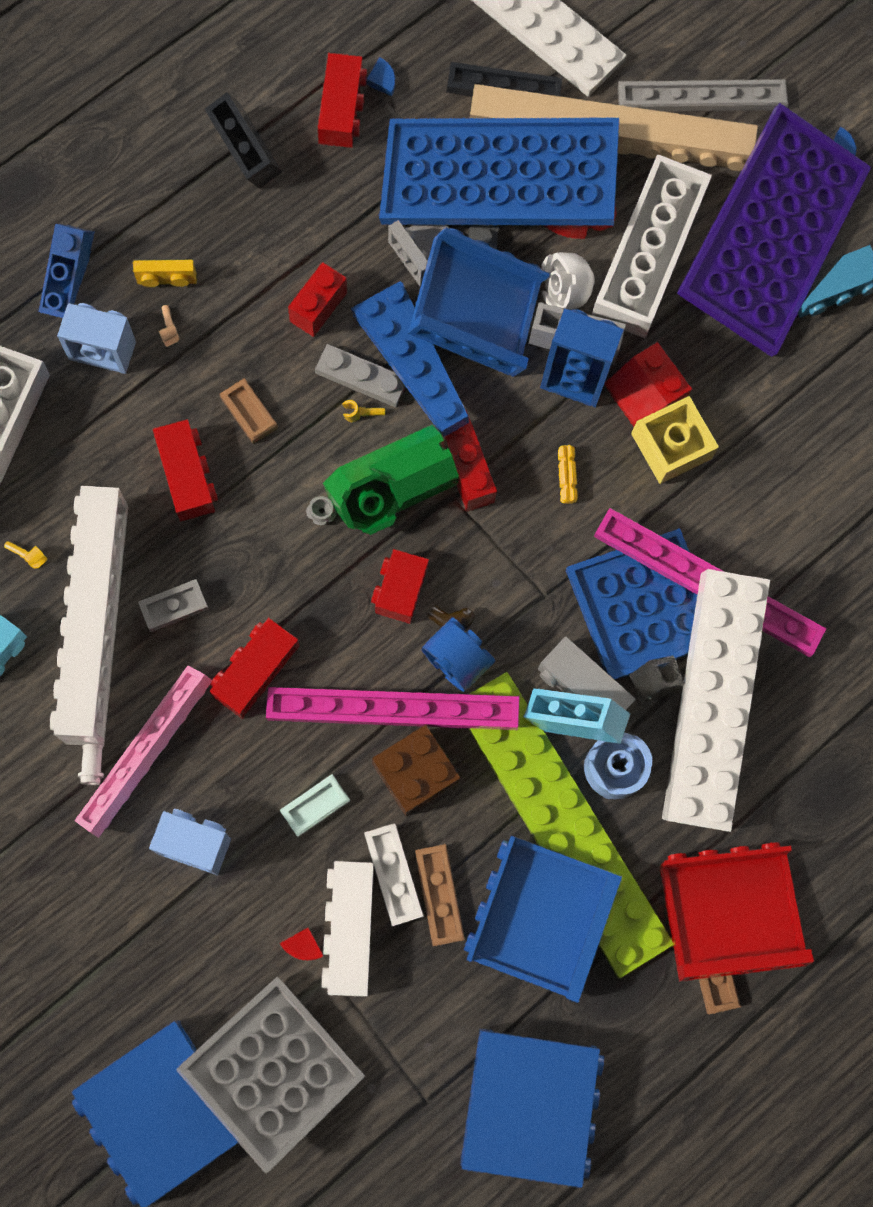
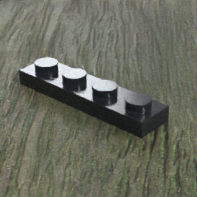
M451 62L446 93L473 97L474 85L477 84L560 97L563 78Z

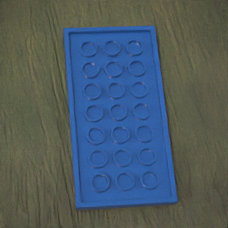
M619 118L390 119L379 216L381 225H391L398 220L402 225H614Z

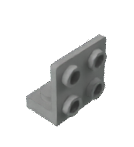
M398 220L388 227V242L421 287L434 237L445 227L448 229L449 227L447 225H412L404 229Z

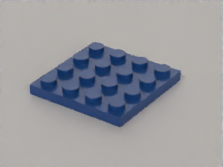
M680 529L659 535L689 552ZM618 550L566 568V573L604 671L615 681L688 655L697 594Z

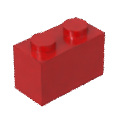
M322 262L288 306L290 322L315 337L347 294V278Z
M395 549L392 551L391 558H384L380 574L385 577L382 586L376 585L371 603L376 604L375 614L411 623L428 569L429 559Z

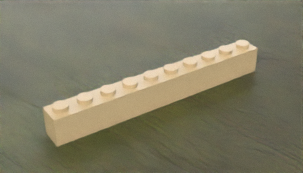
M477 84L474 85L470 118H619V154H638L651 159L661 155L679 163H700L706 167L720 166L734 171L743 169L756 144L757 125Z

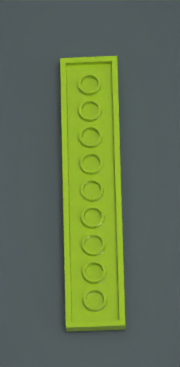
M508 672L468 694L519 696L518 730L468 728L538 846L622 877L598 944L617 977H623L673 946V941L545 732L524 718L528 705Z

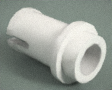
M84 744L82 746V772L78 773V777L81 778V784L99 785L100 779L104 778V774L101 773L103 746L99 744Z

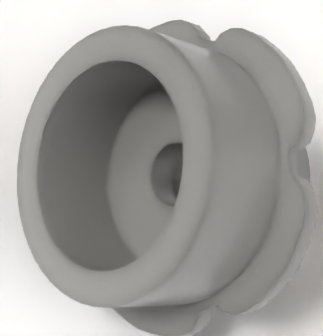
M318 496L313 498L306 509L308 518L312 519L316 525H325L326 522H332L336 517V510H334L333 503L328 497ZM319 509H324V513H319Z

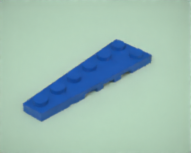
M399 281L352 307V314L440 434L445 437L468 424L469 417L433 344L408 334L415 307L403 283Z

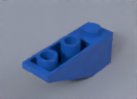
M55 224L39 312L63 318L68 303L74 304L89 262L94 237L93 231L65 224Z

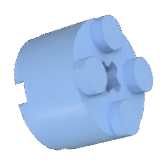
M624 733L621 744L597 740L589 750L584 761L585 776L594 791L606 799H623L636 793L647 783L652 768V755L646 743L641 738L628 733ZM614 760L616 763L623 762L624 767L621 771L619 769L614 770L612 767Z

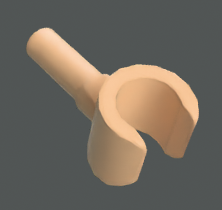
M168 305L162 306L166 328L160 330L159 334L165 346L168 347L178 342L179 336L172 322L170 308Z

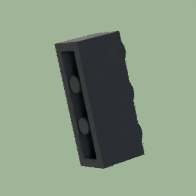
M226 92L204 109L249 182L260 189L282 173V170L244 108L233 96Z

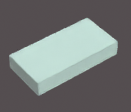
M331 774L282 808L280 812L297 837H299L350 802V799L333 774Z

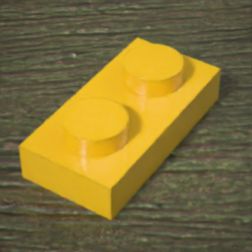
M193 260L133 261V272L137 284H142L146 287H156L159 284H172L177 287H184L188 284H196V270Z

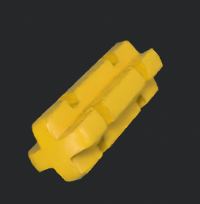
M571 445L560 446L558 450V460L561 461L559 462L560 488H562L560 497L561 502L564 504L576 503L578 499L577 489L575 488L577 485L576 462L573 461L575 458V448Z

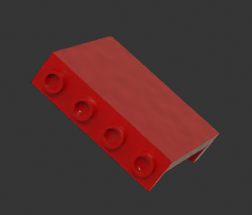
M779 842L763 844L761 849L749 850V846H739L731 848L730 853L718 854V850H705L699 852L698 857L687 858L686 853L667 856L668 860L661 864L660 871L679 982L806 967L814 962L812 950L805 948L787 857V854L792 851L791 846L781 847Z

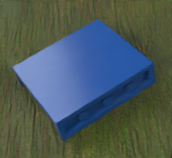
M445 227L434 237L408 334L514 377L527 367L529 358L524 357L523 352L540 285L549 278L550 273L541 270L536 264L525 263L516 259L509 252H501L491 248L484 241L466 237L457 229Z
M511 836L509 842L503 840L497 858L501 859L502 862L498 872L492 870L486 889L491 890L488 901L487 903L481 901L475 917V920L480 921L476 934L470 932L466 941L464 951L469 952L467 960L478 962L566 996V999L578 1003L622 877Z
M179 1021L172 1022L72 1091L75 1097L72 1100V1104L80 1117L86 1116L92 1125L89 1131L93 1140L99 1147L104 1145L110 1155L107 1158V1162L116 1176L120 1174L123 1176L128 1185L125 1188L126 1194L135 1206L137 1204H140L141 1207L149 1206L238 1143L176 1070L197 1051Z
M480 1028L460 1163L461 1168L582 1188L583 1178H589L591 1158L586 1157L588 1144H593L595 1137V1123H591L592 1109L597 1110L599 1105L600 1090L595 1089L596 1076L602 1075L604 1067V1056L599 1055L600 1049L596 1046L588 1047L503 1034Z

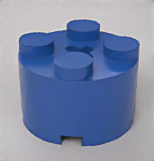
M452 617L425 643L421 650L430 663L446 675L445 678L452 685L464 692L496 660L484 648L481 650L479 646L483 642L472 630L469 629L465 633L464 627Z

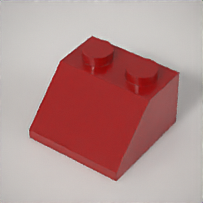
M658 342L631 358L604 384L633 426H635L638 420L688 397L692 390Z

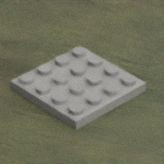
M278 976L176 1069L265 1174L365 1077Z

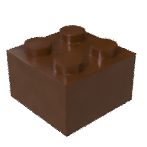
M427 725L422 726L372 758L373 766L405 817L458 784L460 780L459 775Z

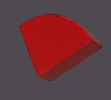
M309 928L280 943L281 947L289 955L300 960H316L324 957Z

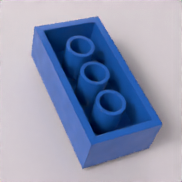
M564 308L552 340L540 388L596 408L624 329L618 327L612 321H600L588 317L583 311Z

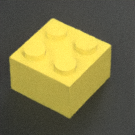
M690 396L638 420L631 433L659 484L711 460L719 448Z

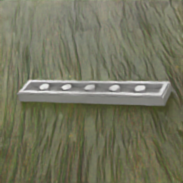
M786 80L622 81L618 83L619 105L655 111L774 110L780 103L785 107L788 106Z

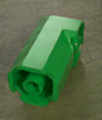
M433 425L338 467L323 482L328 498L348 528L354 530L357 528L362 530L363 533L372 535L393 525L396 519L395 513L458 485L459 475L449 449H444L442 444H439L444 439Z

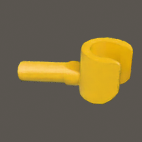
M347 400L343 403L345 409H355L352 414H343L348 422H356L360 416L385 415V408L358 407L357 403L353 400Z
M9 541L4 545L6 549L18 554L34 569L39 568L48 560L36 546L27 552L25 549Z

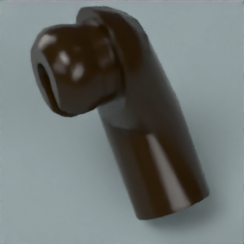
M437 605L427 615V618L440 627L453 617L464 629L469 628L475 618L474 612L469 608H462L460 611L448 614Z

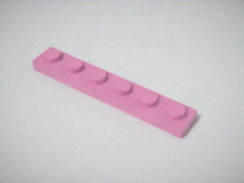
M190 666L185 668L75 819V822L98 838L101 836L104 830L111 824L112 819L122 805L129 799L137 784L148 773L150 766L158 755L166 748L176 730L186 720L187 715L197 701L204 695L212 681L210 678Z

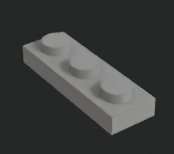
M329 344L326 345L315 367V374L395 408L406 388L395 372Z

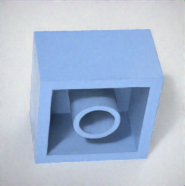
M68 303L57 335L69 360L124 374L127 372L136 344L127 317L117 311H98L84 303L78 305Z
M174 809L172 814L163 811L149 849L163 857L218 875L231 838L225 833L226 829L222 828V825L204 819L203 825L196 823V819L191 814L178 809Z

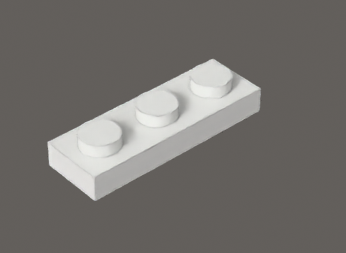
M395 823L365 832V838L392 927L423 917Z

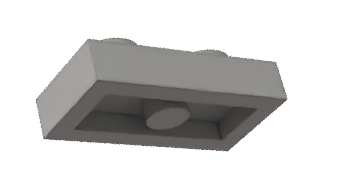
M197 579L138 602L150 632L209 610Z

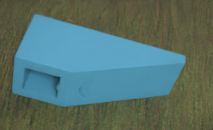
M870 245L848 253L839 260L804 301L798 312L800 318L811 314V316L819 315L827 307L834 304L842 306L861 293L863 296L873 293V250Z

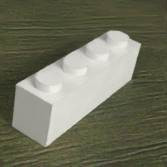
M334 861V869H328L327 888L333 889L332 902L326 901L325 921H331V935H324L323 954L330 955L329 968H323L322 988H328L327 995H368L373 863Z

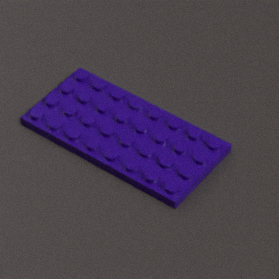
M778 104L768 119L677 294L769 356L776 355L871 167L783 104Z

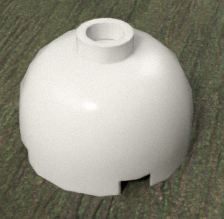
M558 252L548 255L541 267V270L550 273L549 278L545 280L547 292L542 291L546 304L568 310L581 307L588 301L595 283V277L589 264L583 257L575 253Z

